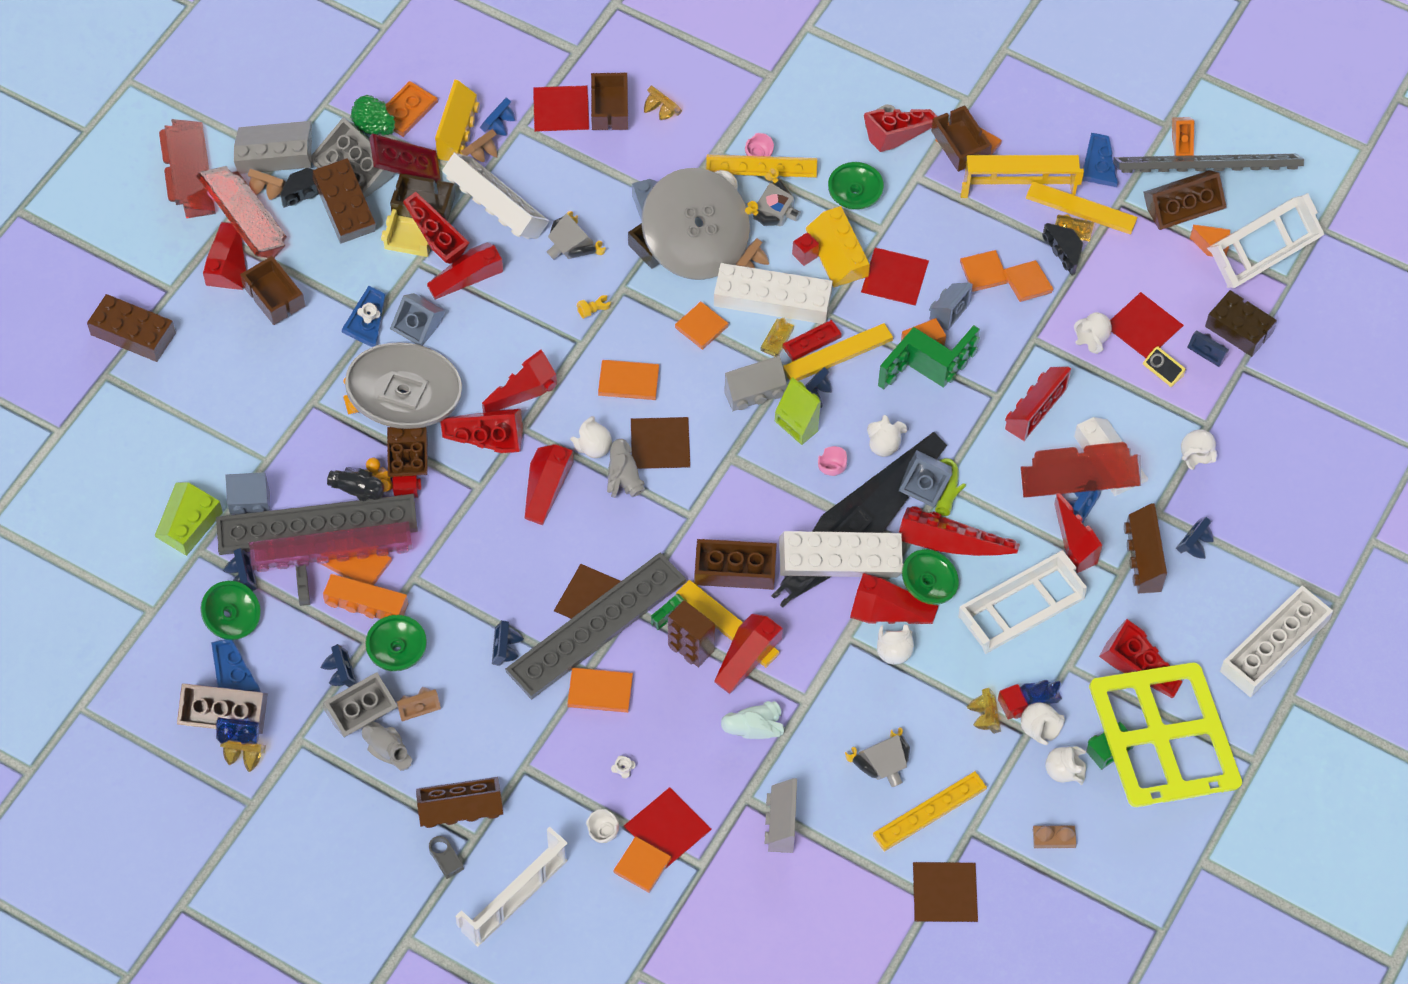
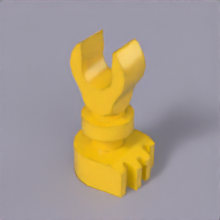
M601 295L595 302L578 301L576 307L578 313L584 319L591 316V312L609 309L611 302L602 303L607 300V295Z

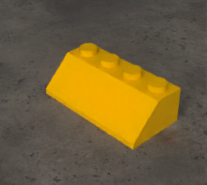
M454 79L435 136L437 159L449 161L453 153L462 154L461 151L466 148L465 143L469 142L470 128H473L475 124V113H478L480 108V102H477V94L456 79Z
M841 206L822 212L806 227V232L819 243L818 256L829 279L833 281V288L869 276L870 264Z

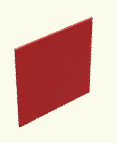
M587 85L533 87L534 132L589 130Z
M875 247L870 261L869 276L865 277L861 293L916 306L929 260Z
M1142 292L1110 319L1111 332L1144 358H1147L1157 346L1161 348L1184 326Z
M670 787L624 825L634 837H638L671 856L667 867L712 830Z

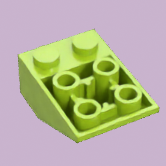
M792 377L775 410L774 421L798 443L803 445L818 432L821 401L816 394L809 392L802 382Z

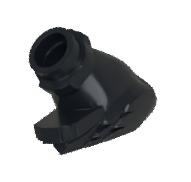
M346 467L344 471L331 470L327 477L328 486L356 496L357 499L363 502L368 499L378 500L384 493L383 482L374 477L372 472L362 468L354 470L351 467Z

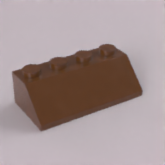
M1212 170L1143 192L1147 210L1159 230L1227 208L1220 173Z
M1151 503L1129 514L1127 522H1124V533L1128 534L1127 551H1131L1130 568L1134 569L1132 577L1133 586H1137L1138 594L1162 592L1167 576L1155 503Z
M498 777L416 789L420 827L432 828L437 826V824L446 823L447 825H453L458 821L466 820L473 822L479 818L487 817L493 819L499 817V815H504Z

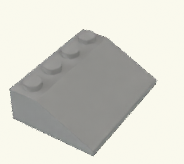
M344 117L311 155V162L317 168L348 158L365 198L387 183L395 174L394 172L373 166L369 137L358 129L354 123Z
M302 121L238 127L234 144V164L238 174L248 173L249 169L267 172L311 168L312 122Z

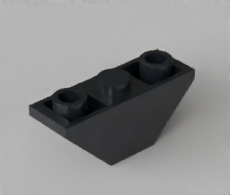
M305 168L289 175L280 194L283 208L293 206L300 201L311 199L319 194L313 181L314 169Z
M1050 223L1044 224L1042 233L1044 241L1049 243L1054 255L1059 257L1063 268L1066 271L1068 270L1071 276L1075 275L1083 242L1074 229Z

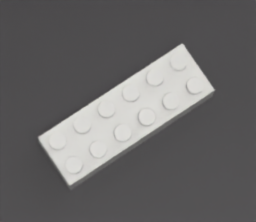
M453 153L442 171L447 175L446 178L450 182L457 183L462 192L473 196L472 200L485 206L486 212L493 216L496 215L499 218L498 221L506 227L509 226L512 229L511 232L517 237L523 236L526 239H538L549 223L547 218L474 158Z
M721 263L714 291V307L824 324L827 319L833 281Z
M784 531L779 536L780 576L862 577L863 573L875 577L897 578L902 574L901 533Z
M1301 586L1223 661L1220 672L1251 698L1329 622L1333 610L1304 586Z

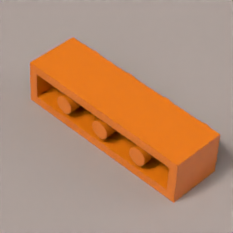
M335 574L330 575L323 592L324 602L328 606L333 608L340 607L350 613L358 612L369 618L376 617L382 619L390 615H404L408 606L406 594Z

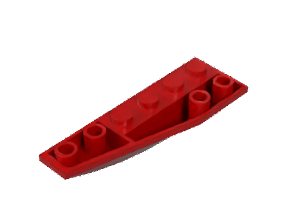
M915 506L907 507L899 530L902 542L952 554L973 556L1017 554L1020 546L1013 539L1002 538L942 517L937 512H924L921 508Z

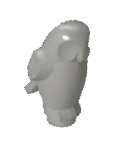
M624 439L615 440L610 449L607 492L612 493L611 497L616 498L619 485L631 497H636L645 491V483L640 480L636 463L630 454L632 449Z
M371 722L362 728V737L369 745L367 750L373 756L394 765L400 771L407 770L412 766L413 759L407 754L402 738L395 728H384L377 722Z

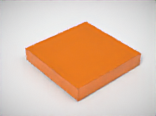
M996 250L960 258V264L966 279L973 284L972 292L1008 283L1002 273L1004 269Z
M1036 260L1006 268L1002 272L1020 302L1047 295L1053 291V287Z
M700 301L675 324V328L703 350L728 328L729 323Z
M635 836L614 868L613 873L650 893L670 862L671 856Z

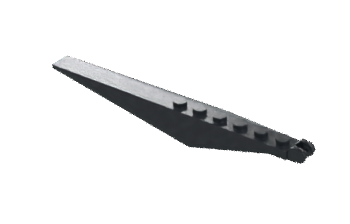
M932 432L821 515L812 532L883 533L909 498L908 495L900 492L899 488L916 450L937 460L947 447V444L935 432ZM785 576L780 584L781 586L771 596L775 599L785 589L789 596L781 601L780 606L783 608L792 598L795 599L830 577Z

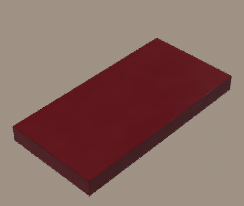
M372 134L369 137L373 166L375 168L398 174L434 179L436 184L438 180L441 181L436 150Z

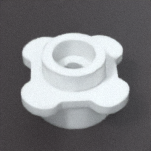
M372 303L364 304L357 311V314L362 316L367 324L371 323L373 319L380 317V312L377 311L376 306Z
M621 755L617 757L615 765L611 766V771L620 774L622 778L626 779L630 776V771L636 765L634 761Z

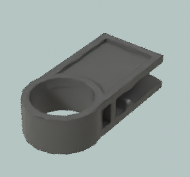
M303 564V566L299 567L295 565L299 605H310L306 565Z
M436 836L430 840L429 852L446 879L464 870V865L445 837ZM437 842H443L447 845V849L442 853H435L432 850V846Z

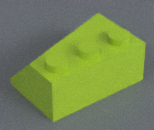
M189 482L175 483L155 537L187 556L216 522V517H220L223 513L220 501Z

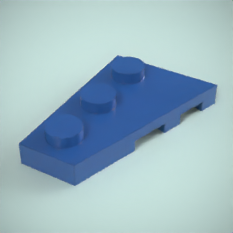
M1091 132L1083 167L1082 181L1117 187L1118 181L1115 175V165L1113 164L1109 136Z
M368 285L344 324L342 333L370 347L376 346L385 293ZM372 303L376 306L377 311L380 312V317L373 319L371 323L367 324L364 322L363 317L357 314V311L364 304Z
M232 640L211 642L218 687L261 692Z

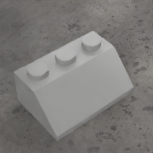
M780 356L725 373L724 394L732 412L744 410L755 404H763L765 401L774 398L779 399L787 388Z
M378 672L323 702L324 711L344 738L398 708Z
M797 778L772 785L771 793H767L766 806H770V812H766L765 825H769V832L765 831L764 844H768V852L793 853Z

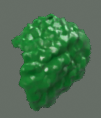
M372 95L360 96L355 100L350 118L358 129L371 135L381 134L384 136L393 134L395 117L388 113L384 101L378 100Z

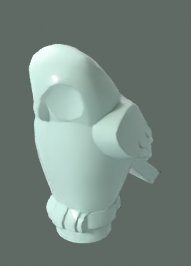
M767 701L763 705L748 707L737 713L731 712L721 719V727L726 733L742 736L746 739L780 737L784 732L783 725L776 722L779 720V716H781V708L775 701Z

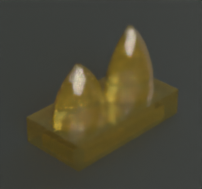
M651 85L647 89L649 95L644 104V113L651 112L662 104L659 111V120H666L674 114L676 116L681 114V108Z
M1058 214L1055 225L1074 229L1081 240L1090 242L1094 222L1072 218L1068 214Z
M777 318L761 345L760 351L774 357L779 356L783 350V343L788 341L794 330V325L787 323L785 318Z
M990 688L982 689V695L973 699L967 706V709L971 711L985 712L976 719L973 726L981 730H991L993 734L1001 732L996 696Z
M221 739L220 747H223V756L228 765L236 762L241 754V750H243L244 765L247 771L251 772L259 763L261 754L265 753L266 745Z

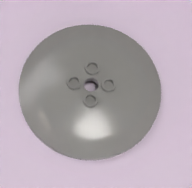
M685 168L674 171L660 179L647 195L642 211V231L645 242L654 258L664 268L677 276L693 280H705L718 276L721 263L735 265L745 251L750 232L749 216L745 212L746 205L735 187L715 172L701 168ZM696 217L702 219V227H698L695 224Z
M386 343L365 350L351 362L345 377L346 393L353 406L367 418L382 425L395 428H421L442 421L455 410L462 392L459 373L447 358L430 348L412 343ZM405 390V391H407V392H406V393H401V392H399V391Z

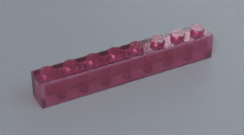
M409 522L249 542L252 568L257 570V572L269 571V568L277 567V569H287L289 565L296 564L298 567L303 566V564L308 566L312 562L326 564L329 563V560L334 559L341 562L349 560V557L365 559L372 554L386 556L389 555V552L395 551L398 554H403L413 549Z

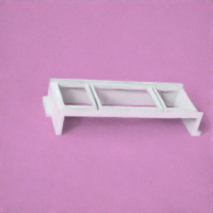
M1309 193L1291 198L1207 248L1212 253L1227 284V288H1236L1325 235L1315 216L1318 212ZM1295 207L1308 233L1292 242L1280 216ZM1274 220L1286 246L1251 266L1239 240ZM1231 244L1234 245L1245 268L1238 275H1235L1223 249Z
M1062 550L961 605L958 618L963 621L982 646L984 653L987 654L1083 601L1087 586L1074 571L1076 566ZM1055 571L1061 574L1075 592L1057 603L1039 581ZM1033 584L1049 604V607L1009 628L993 605ZM986 609L1003 630L1002 633L990 640L973 619V616Z
M551 827L547 828L548 848L473 920L462 910L455 916L456 924L461 928V932L477 947L568 861L565 858V846L568 843Z

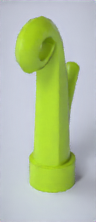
M944 458L940 462L952 467V475L940 500L937 501L935 512L940 513L941 516H948L951 513L954 499L966 487V484L962 483L957 487L959 479L958 466L952 459Z

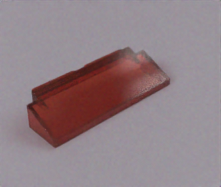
M171 119L172 126L164 125L165 129L159 132L163 162L170 164V167H166L164 170L168 200L175 202L176 205L183 204L186 219L216 214L214 200L207 193L211 177L203 123Z
M227 166L201 171L197 174L200 182L254 255L265 258L273 256L275 258L286 246L283 241L287 236L238 171L231 172Z
M1125 442L1088 445L1084 447V453H1078L1075 447L1037 451L1034 454V458H1032L1033 466H1020L1023 498L1141 486V455L1135 454L1131 456V448H1128Z

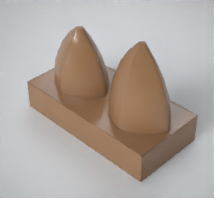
M491 129L464 148L461 153L466 156L471 154L476 160L485 162L484 149L488 154L497 158V149L492 139L497 134Z
M249 169V193L251 198L258 195L265 184L267 185L266 193L269 200L276 198L281 193L286 181Z
M756 238L735 265L755 268L750 259L759 264L769 265L767 255L760 248L763 242Z
M422 687L418 695L412 697L403 695L399 701H396L402 721L441 709L436 689L430 690L426 687Z
M1033 826L1034 848H1076L1075 826Z

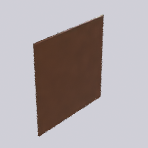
M689 417L631 418V454L637 469L690 468Z
M580 563L556 605L554 612L572 619L621 581Z
M913 862L915 922H978L976 863Z

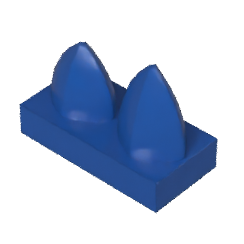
M507 97L480 126L482 131L486 132L488 129H493L496 134L507 136L506 128L499 119L500 117L506 121H515L514 112L509 106L511 101Z
M1089 480L1086 486L1075 488L1073 491L1078 499L1068 501L1073 508L1074 515L1082 517V523L1101 495L1096 481Z

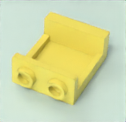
M393 209L391 215L387 216V228L382 231L381 235L384 249L428 257L431 247L414 219L398 216L397 210Z

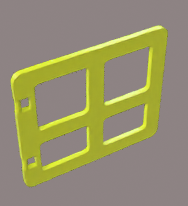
M1187 663L1094 678L1090 682L1089 689L1128 803L1131 806L1143 807L1161 802L1165 803L1218 792L1234 791L1240 788L1242 779L1204 673L1199 664ZM1183 679L1190 680L1203 719L1169 725L1163 724L1150 685ZM1133 688L1136 691L1148 728L1127 732L1120 731L1107 692ZM1208 734L1213 743L1223 775L1184 781L1169 740ZM1151 743L1155 746L1167 784L1140 788L1126 747ZM1218 782L1219 787L1210 789L1209 783ZM1160 792L1161 797L1152 799L1151 793Z

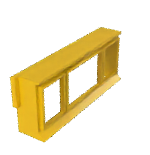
M967 155L960 197L968 198L970 185L1032 184V181L1040 184H1070L1071 194L1076 195L1077 185L1082 183L1084 169H1080L1079 155ZM971 174H991V177H971ZM997 174H1043L1042 176L997 177ZM1049 174H1070V176H1049Z

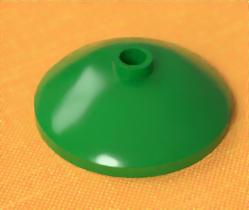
M848 162L842 164L831 173L828 180V191L832 199L848 209L868 208L874 205L883 194L884 182L882 176L874 167L865 163Z
M928 549L917 550L911 553L903 563V582L907 590L918 600L927 604L939 605L948 602L957 592L959 585L957 571L950 560L939 552Z
M222 581L214 584L204 594L200 606L201 617L208 630L217 637L226 640H238L246 637L256 628L260 620L261 609L256 595L246 585L236 581ZM224 611H227L230 617H226Z
M390 615L373 624L367 633L365 645L370 660L376 666L388 671H402L411 668L421 660L426 650L427 639L424 629L416 620L404 615ZM396 647L401 648L399 651L394 650Z

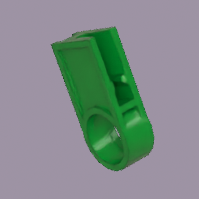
M680 594L673 596L651 615V625L656 624V629L660 630L668 623V616L685 599Z

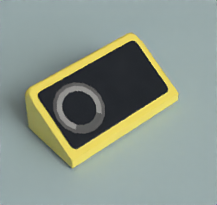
M1158 346L1143 362L1146 368L1170 387H1173L1184 377L1186 370Z

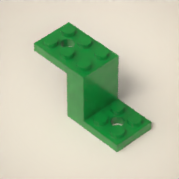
M973 325L951 351L913 327L880 365L878 386L884 390L888 385H892L897 377L896 375L899 372H903L908 365L944 388L948 382H953L959 370L964 369L967 360L976 355L978 351L977 344L980 340V329Z

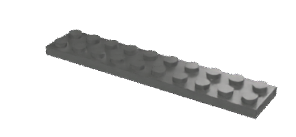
M1296 153L1113 157V164L1123 173H1132L1133 170L1151 172V169H1158V172H1169V169L1186 172L1191 168H1195V171H1206V168H1213L1214 171H1224L1225 168L1241 171L1243 167H1250V170H1261V167H1269L1270 170H1279L1280 167H1287V169L1295 170L1298 169V166H1304V158Z
M414 494L383 497L378 500L368 499L364 502L357 500L216 517L219 555L234 554L233 551L239 548L245 552L328 543L352 538L362 539L418 532Z
M659 552L505 668L506 673L532 700L685 584L686 578Z

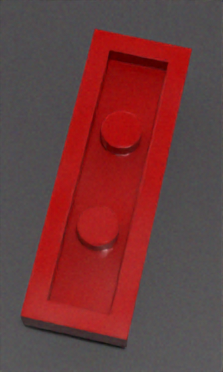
M830 320L783 343V349L793 362L841 338L842 333L835 323Z

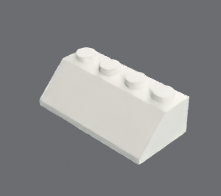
M1093 417L1076 426L1075 439L1114 496L1148 481V477L1108 419Z

